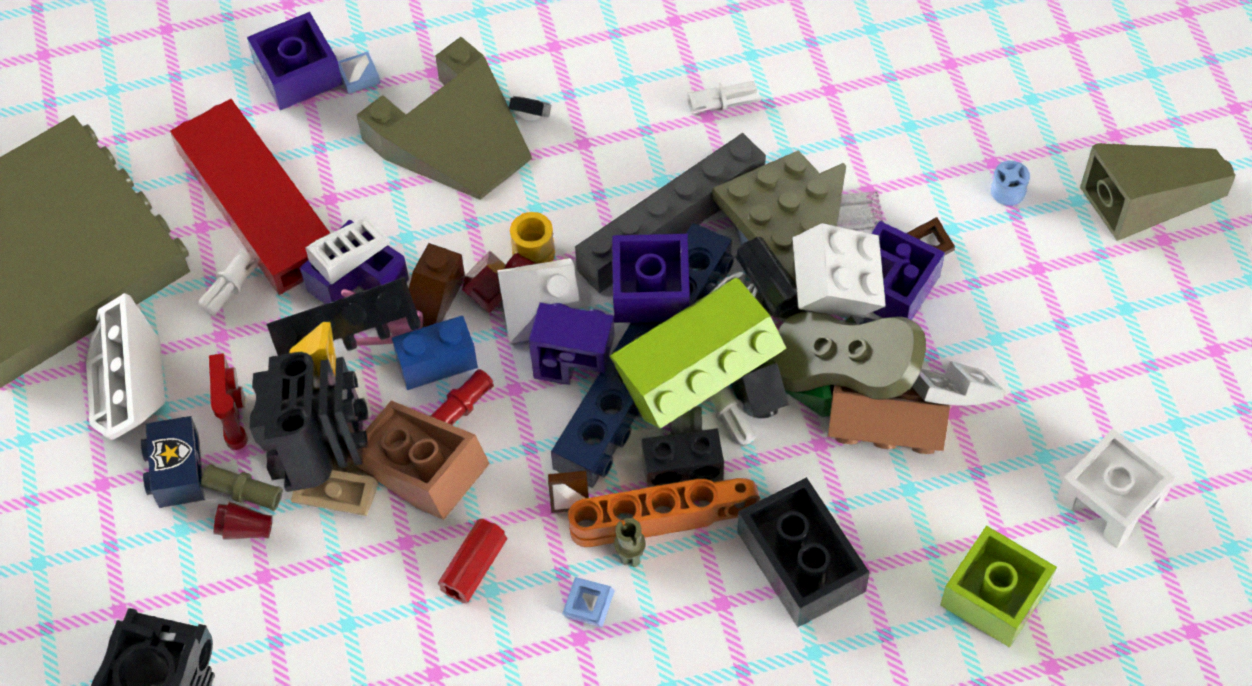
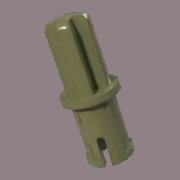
M624 518L625 526H623L621 521L616 525L614 547L623 565L631 563L633 567H637L640 564V556L643 555L646 548V540L641 533L640 523L633 518Z

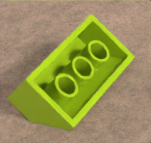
M734 278L610 355V358L643 420L661 429L787 348L768 312L741 280Z

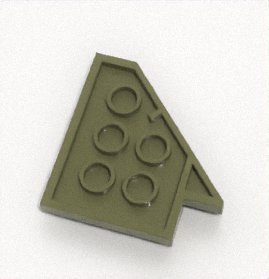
M797 150L714 187L711 198L749 241L755 237L764 238L797 286L793 237L821 223L837 226L847 166L843 162L819 173L805 156Z

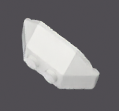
M125 293L98 309L96 320L99 323L92 334L86 358L89 425L111 440L140 425L165 404L160 339L131 296Z

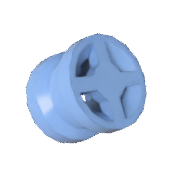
M1008 160L1001 162L994 171L991 184L993 199L1005 206H1013L1023 201L1030 180V172L1027 167L1017 161Z

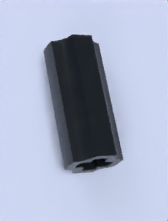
M755 237L750 241L744 242L737 249L735 258L773 314L781 315L788 310H792L798 304L797 286L764 238Z

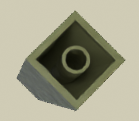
M1098 143L1091 148L1080 189L1116 241H1119L1228 196L1236 174L1231 163L1224 160L1218 150L1213 148Z

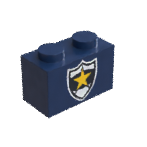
M192 416L146 423V438L141 439L142 456L144 461H148L149 472L143 473L146 494L153 495L159 508L205 500L204 488L201 486L203 472L200 439Z

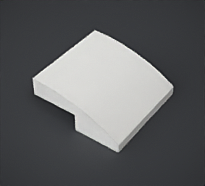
M953 361L949 362L945 374L921 369L918 378L912 385L924 401L944 405L967 406L990 403L1004 399L1006 393L985 370Z

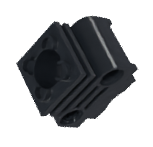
M304 352L269 357L267 371L253 373L252 388L256 394V401L250 413L249 429L254 441L263 451H267L266 468L271 480L284 479L286 492L313 488L326 482L332 473L333 453L339 468L347 467L348 449L354 465L363 464V448L368 447L367 431H363V421L368 420V407L365 398L358 397L355 389L359 387L355 371L348 370L344 357L336 358L335 376L327 359L321 360L319 377L312 357Z
M128 608L124 620L116 621L104 659L94 676L91 686H151L158 682L163 683L162 686H212L215 673L211 672L212 668L208 666L213 650L212 635L207 626L203 624H198V626L138 613L136 609Z

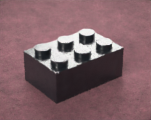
M807 477L738 512V535L797 628L866 592L870 574L869 570Z

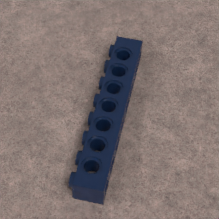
M692 223L686 233L688 234L690 306L707 296L718 285L717 282L722 274L728 275L735 260V256L731 254L732 239L695 223ZM702 268V269H704V270H702V271H696V270H693V269ZM663 322L630 323L612 354ZM610 357L605 373H599L551 450L553 470L560 473L586 471L587 483L591 488L595 486L599 477L605 478L614 461V457H612L618 446L623 448L627 443L632 431L631 424L636 416L642 417ZM608 409L619 410L616 414L605 413ZM592 438L601 440L597 444L586 443L587 440Z

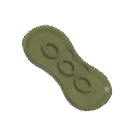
M807 311L795 314L783 322L778 332L787 349L771 359L777 363L784 389L788 391L802 392L827 385L849 387L872 399L884 400L905 393L915 383L925 358L926 338L920 325L905 317H887L869 323L854 324L843 322L827 313Z

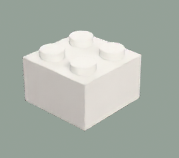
M821 223L793 237L799 309L849 318L851 315L862 317L886 306L879 235Z

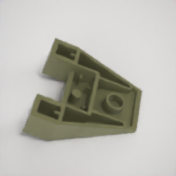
M460 36L435 55L439 81L444 86L407 114L382 95L356 114L362 140L384 160L481 200L532 160V155L485 56Z

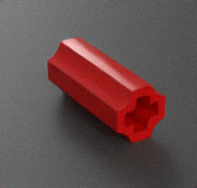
M484 518L477 519L437 584L440 586V590L450 598L461 603H468L508 538L505 535V531L497 524L491 523Z

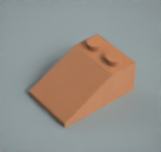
M391 400L365 430L368 436V447L363 448V464L357 465V467L371 477H374L378 482L415 508L444 520L490 463L475 434ZM348 450V461L354 464L351 454Z

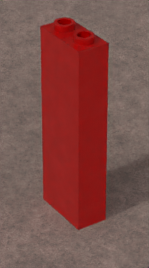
M232 98L211 107L208 111L191 120L184 121L179 126L170 130L178 154L246 250L255 257L253 260L258 261V267L277 294L281 295L304 282L300 268L309 260L306 247L331 233Z

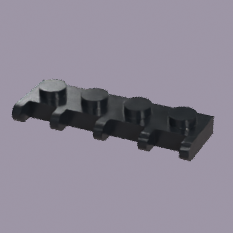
M405 277L266 324L277 355L288 354L291 348L322 322L331 323L333 341L342 338L347 351L357 348L354 334L375 327L381 340L390 338V330L387 323L406 317L411 330L421 327Z

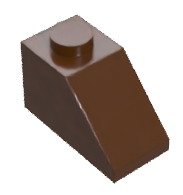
M428 243L416 264L409 284V291L415 308L423 314L422 328L443 321L465 279L462 254Z

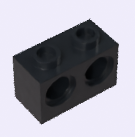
M718 428L641 439L642 464L646 488L695 479H707L712 482L724 480V457Z

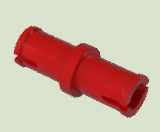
M477 369L458 389H452L446 395L447 400L429 416L453 425L462 416H468L474 410L473 405L488 390L494 387L493 380L485 371Z

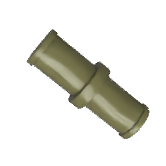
M209 464L206 467L201 479V486L203 488H209L230 495L233 501L242 503L245 500L269 508L272 511L277 509L282 498L283 489L280 486L252 479V475L246 472L237 474L216 467L213 464Z

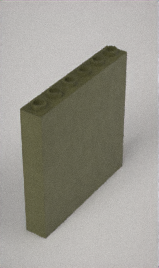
M74 115L0 157V388L93 332L99 323L96 320L98 309L122 294L130 295L137 305L190 272L185 259L189 256V252L183 242L178 237L174 240L168 234L171 230L160 214L154 216L151 213L152 206L142 191L136 193L132 189L134 183L125 169L117 170L114 166L116 161L106 146L100 148L97 145L99 140L90 125L82 126Z

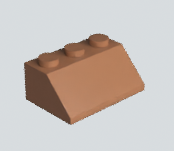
M834 385L828 437H834L837 442L853 445L857 444L858 441L873 442L875 447L881 449H895L897 445L912 447V451L920 454H934L935 450L944 451L950 405L924 401L913 387L897 397L878 400L864 396L849 387Z

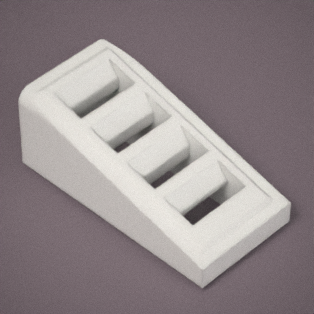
M365 217L316 240L306 247L309 262L332 285L389 245L390 239L368 217ZM366 230L374 238L369 242L361 235ZM356 239L361 246L355 247L351 241ZM343 246L348 250L344 254L340 250ZM333 254L336 258L331 260L329 256Z

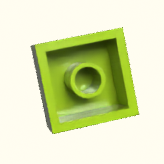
M986 525L946 584L940 606L1010 648L1049 589L1057 566Z

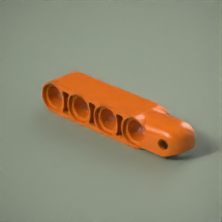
M734 478L716 482L707 479H695L585 498L576 501L568 511L570 536L572 541L581 547L612 544L616 537L617 523L621 521L623 526H625V521L617 518L622 513L633 515L632 518L640 523L641 533L645 538L703 528L717 521L738 518V512L758 502L760 495L758 487L753 480ZM706 500L710 504L705 507H699L694 502ZM743 501L745 502V506L743 508H737L734 505ZM661 506H666L672 509L668 513H659L655 511L656 508ZM583 520H592L595 522L592 526L582 527L578 525V523Z

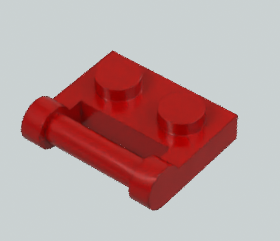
M224 353L209 355L211 408L214 415L221 420L226 445L232 450H239L245 447L248 442L247 433L240 426L239 409L245 408L243 387L238 386L236 368L229 367Z

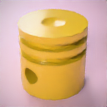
M526 212L517 216L511 223L509 230L512 255L519 253L537 264L553 261L555 245L552 222L547 216L538 212Z

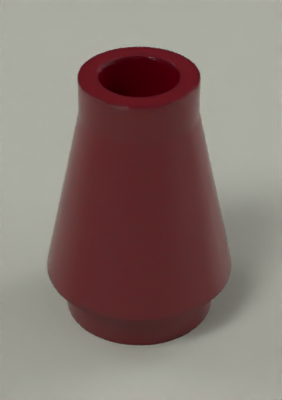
M230 501L228 505L218 504L213 534L222 536L223 540L269 539L273 515H266Z

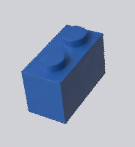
M463 315L391 338L396 360L407 390L478 368L475 346Z

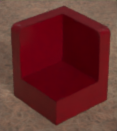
M491 251L465 275L462 291L488 314L502 301L497 270H503L506 265Z

